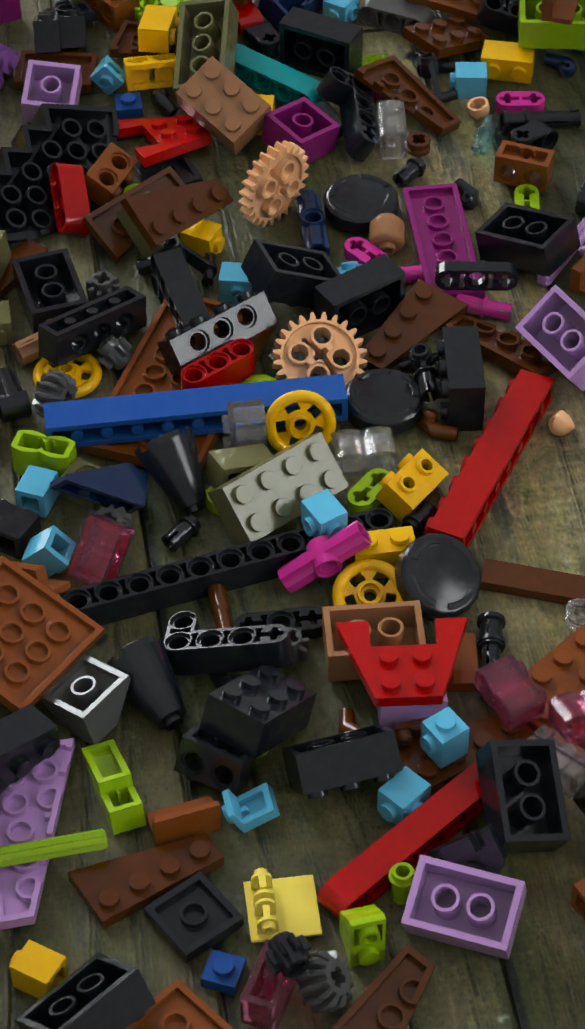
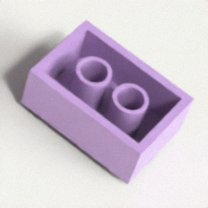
M555 284L515 328L562 374L584 392L585 311Z
M420 854L401 925L405 933L509 960L527 893L525 881Z

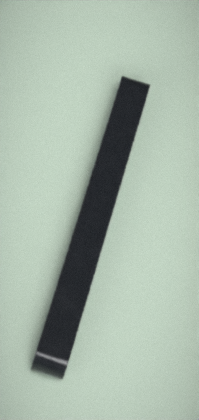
M374 508L348 515V525L358 520L363 524L366 531L393 528V515L384 508ZM299 528L68 591L63 599L100 626L206 598L208 597L207 589L214 584L224 585L226 592L279 578L277 574L279 568L306 552L308 542L314 537L308 536L304 528Z

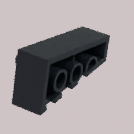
M32 704L0 719V795L5 788L17 779L25 777L33 767L44 759L53 756L57 749L60 748L58 726Z

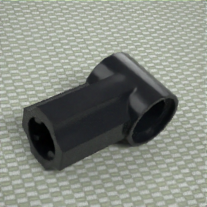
M8 367L0 368V418L2 422L32 416L28 393L26 390H22L16 372L8 369Z

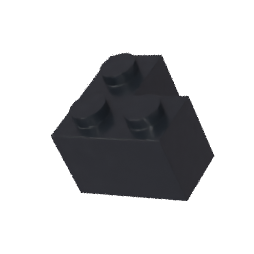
M78 9L64 10V15H54V11H40L38 16H34L35 53L60 52L61 48L87 47L85 13L80 14Z

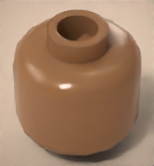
M392 213L379 214L370 222L369 242L388 256L393 255L404 247V222Z

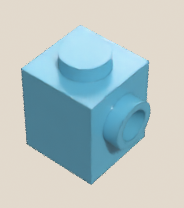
M323 0L324 16L348 23L355 21L358 17L360 0Z
M455 62V72H450L449 85L450 88L457 90L458 99H472L479 96L486 98V62Z
M221 263L218 279L220 302L237 301L236 295L249 289L253 293L256 292L241 268L242 263Z
M29 465L15 488L16 505L46 518L60 494L58 491L49 489L50 482L58 479V471Z
M328 489L301 500V523L308 536H313L314 538L322 535L332 536L348 526L347 510Z
M52 525L30 538L21 562L45 566L48 577L55 573L60 574L68 566L77 543L56 526Z
M448 706L422 721L420 747L442 769L468 754L470 728Z
M405 766L402 771L394 775V778L388 780L378 789L377 811L383 819L397 825L431 797V784Z

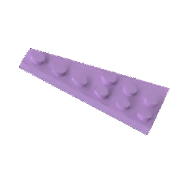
M74 738L60 740V748L57 749L53 756L41 761L25 777L17 779L5 788L0 795V846L55 837L75 748ZM50 859L0 868V930L35 924Z

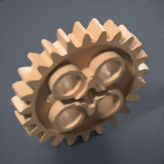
M283 140L282 143L276 141L274 148L270 145L267 147L266 154L260 152V160L258 162L253 160V169L246 171L249 175L248 179L242 181L245 188L239 191V194L243 196L238 201L242 205L239 211L243 213L245 219L256 226L265 227L266 224L272 226L274 219L279 221L282 213L288 214L289 206H295L294 199L301 195L299 190L306 186L302 182L309 175L304 172L309 168V164L305 163L308 159V156L304 155L305 150L291 141Z
M311 312L308 321L302 315H299L298 325L290 320L288 323L289 331L281 329L280 337L282 339H275L274 346L278 349L272 351V357L278 360L273 361L272 369L279 370L275 378L277 380L310 377L313 374L323 376L330 375L331 372L332 374H343L346 387L355 376L365 372L362 368H366L368 363L367 360L363 359L366 356L367 349L359 348L363 344L364 339H354L357 329L354 328L348 331L346 329L347 320L338 324V315L336 314L331 321L327 320L326 312L322 313L321 319H316L314 312ZM318 335L325 336L328 342L318 343L314 337ZM302 340H306L309 343V345L302 342ZM300 352L305 355L306 359L303 361L295 360L292 354ZM342 357L347 361V364L337 365L333 359Z

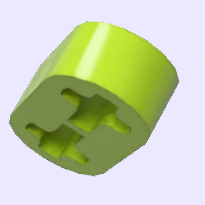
M531 184L517 186L514 191V204L540 210L538 188Z
M382 468L372 469L350 489L347 494V509L351 514L374 509L381 504L375 496L383 488L379 482L389 471Z

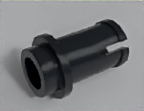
M419 157L409 158L406 165L393 175L395 185L399 188H404L416 177L423 176L426 169L424 161Z
M423 500L412 514H407L403 518L401 527L412 526L415 537L422 535L428 518L430 516L434 517L437 513L436 506L428 500Z
M191 514L183 515L179 518V523L168 533L164 534L161 540L166 548L172 544L169 550L176 552L191 536L196 537L199 534L201 524L195 516Z

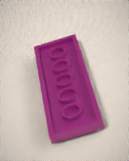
M450 183L402 188L403 202L418 264L422 266V281L455 298L459 293L485 298V291L443 290L435 284V268L439 263L444 261L477 262L457 184ZM475 272L470 274L469 277L477 280L481 279V274Z

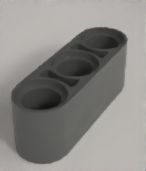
M366 0L358 10V18L363 24L401 35L403 27L415 25L418 22L433 21L435 18L433 11L429 7L404 0Z

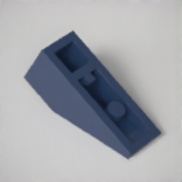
M121 463L65 474L50 482L49 489L106 508L111 503L115 509L124 506L125 511L131 514L145 507L149 472L137 469V466L131 463Z

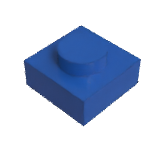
M140 92L114 95L118 119L143 117Z
M212 949L200 978L201 987L235 996L247 967L246 958Z

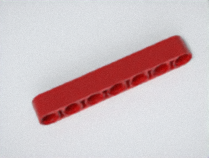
M477 762L472 763L327 880L317 894V901L338 919L339 911L371 905L391 889L392 884L389 882L388 874L395 864L406 862L415 869L420 854L430 857L429 851L432 848L448 842L481 815L484 809Z

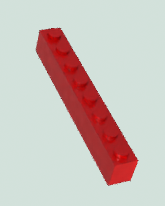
M520 369L516 378L510 379L505 397L498 399L495 414L493 417L489 416L485 422L482 436L475 438L471 455L464 457L459 475H454L451 479L447 496L440 498L437 505V513L434 517L430 516L424 530L425 534L444 533L460 540L469 548L552 401L553 378Z

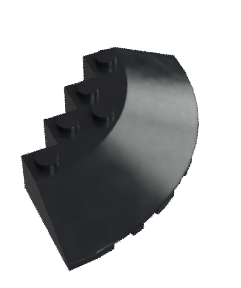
M42 103L31 120L32 125H21L11 142L12 147L0 148V230H5L8 243L35 240L58 231L49 178L51 166L55 162L81 165L84 175H86L111 142L117 145L119 124L116 107ZM88 198L89 206L91 207L95 202Z

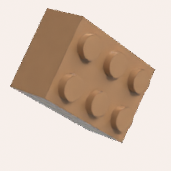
M213 56L175 92L178 106L235 155L263 128L265 114L271 112V106Z
M420 600L322 607V633L328 682L361 680L336 633V622L369 621L371 646L426 644Z

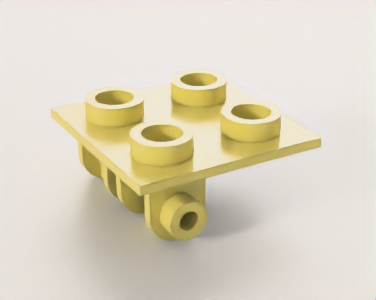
M257 868L251 876V881L243 882L251 943L270 941L275 935L285 931L293 933L295 937L301 934L304 937L322 936L313 874L272 879V875L266 868Z

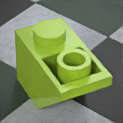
M375 904L339 911V932L350 967L358 965L369 966L378 961L385 960L386 917L384 912Z

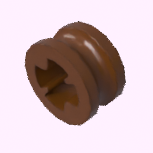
M419 131L410 133L407 136V152L415 157L427 155L430 152V136Z

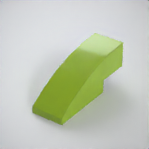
M114 739L81 748L92 784L113 835L146 826L143 803L133 785L131 772Z

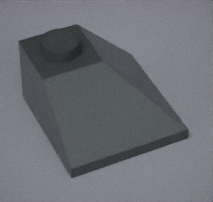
M83 654L40 701L72 735L94 745L98 744L118 724L131 679L128 674Z

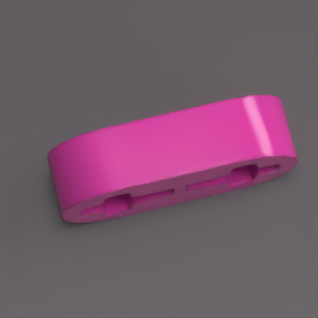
M504 91L496 95L495 110L498 114H500L501 110L505 109L507 112H519L525 108L532 112H544L545 96L538 91Z
M362 237L349 238L344 244L345 259L347 261H358V264H364L386 254Z

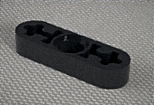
M444 261L435 268V284L443 290L508 291L516 287L518 283L517 267L509 262ZM475 272L484 275L481 279L477 280L469 277L470 274Z
M316 606L245 613L237 617L234 623V627L285 622L290 625L289 627L301 629L302 638L316 639L323 636L322 608ZM310 621H315L316 624L312 625Z

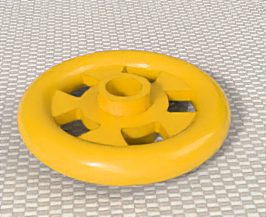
M90 353L55 368L51 366L53 363L42 357L35 365L32 374L34 385L37 388L36 383L41 380L43 373H47L49 370L65 372V374L75 379V387L78 389L75 398L79 399L93 392L100 384L102 367L97 358ZM75 360V361H80V362H82L83 364H82L81 366H79V365H77L76 363H72V362ZM82 373L91 374L88 380L81 379Z
M308 390L291 391L277 398L269 407L264 421L266 437L272 447L278 452L290 446L291 437L302 439L311 435L315 426L323 428L322 435L327 445L332 440L336 430V415L331 404L320 394ZM293 403H298L300 409H296L288 414L285 408ZM313 405L321 411L316 418L307 411ZM299 419L305 420L302 426H296L295 422ZM285 421L286 431L277 432L276 422Z
M362 559L349 564L339 573L332 588L333 606L347 605L345 598L352 595L356 604L384 603L386 601V594L395 595V602L403 601L396 588L395 567L378 559ZM360 573L365 581L354 587L349 581ZM377 573H381L389 579L385 586L373 580ZM372 592L376 595V598L368 601L364 595Z

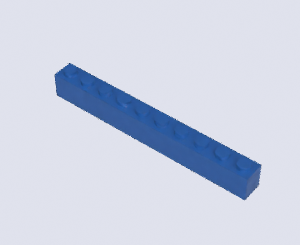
M343 374L50 402L43 403L46 436L67 437L76 442V447L153 440L176 429H179L180 434L185 433V426L191 427L193 435L263 429L265 416L271 404L283 394L295 390H308L320 394L333 407L336 421L348 420V396ZM293 403L285 409L289 414L296 409H300L298 403ZM314 405L307 410L314 418L321 413ZM299 419L295 422V425H303L305 420ZM285 421L276 422V427L285 426Z

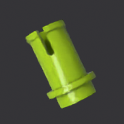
M406 862L395 864L388 874L389 882L392 884L390 896L393 897L392 901L399 905L407 903L416 871Z

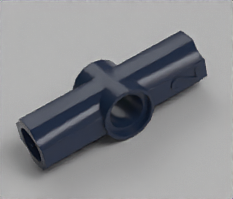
M304 190L296 198L301 225V239L304 242V248L324 251L330 256L325 212L322 209L320 195L316 194L313 190Z

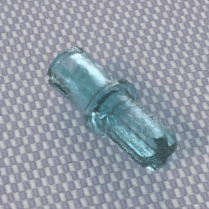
M486 115L482 120L481 126L474 133L475 140L471 149L474 151L473 155L477 157L478 155L484 156L489 145L495 140V131L498 128L499 120L495 117L493 123H491L493 115Z

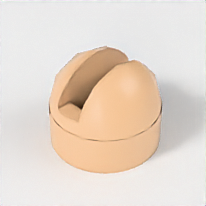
M479 96L472 98L468 102L469 113L474 119L480 120V118H486L489 114L490 107L487 98Z
M559 410L549 419L548 427L554 435L564 436L575 429L573 420L563 410Z

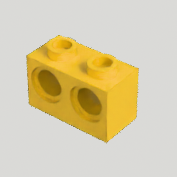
M175 53L123 58L125 83L128 92L173 87Z

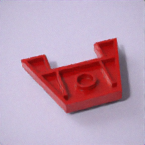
M190 115L118 120L119 136L117 139L143 135L152 144L135 148L136 159L145 168L211 144V134Z
M468 617L435 618L436 644L371 646L369 621L336 622V633L375 707L438 705L444 702L466 631Z

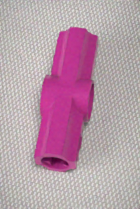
M356 520L332 536L322 535L313 538L306 546L307 551L280 567L277 574L285 588L290 593H293L318 577L329 578L338 574L342 569V562L370 546L372 540L363 524Z

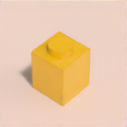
M205 219L180 233V241L204 258L206 253L210 254L212 252L216 255L221 253L225 245L222 225Z
M30 939L22 950H17L13 954L9 963L13 987L38 999H41L69 976L66 956Z

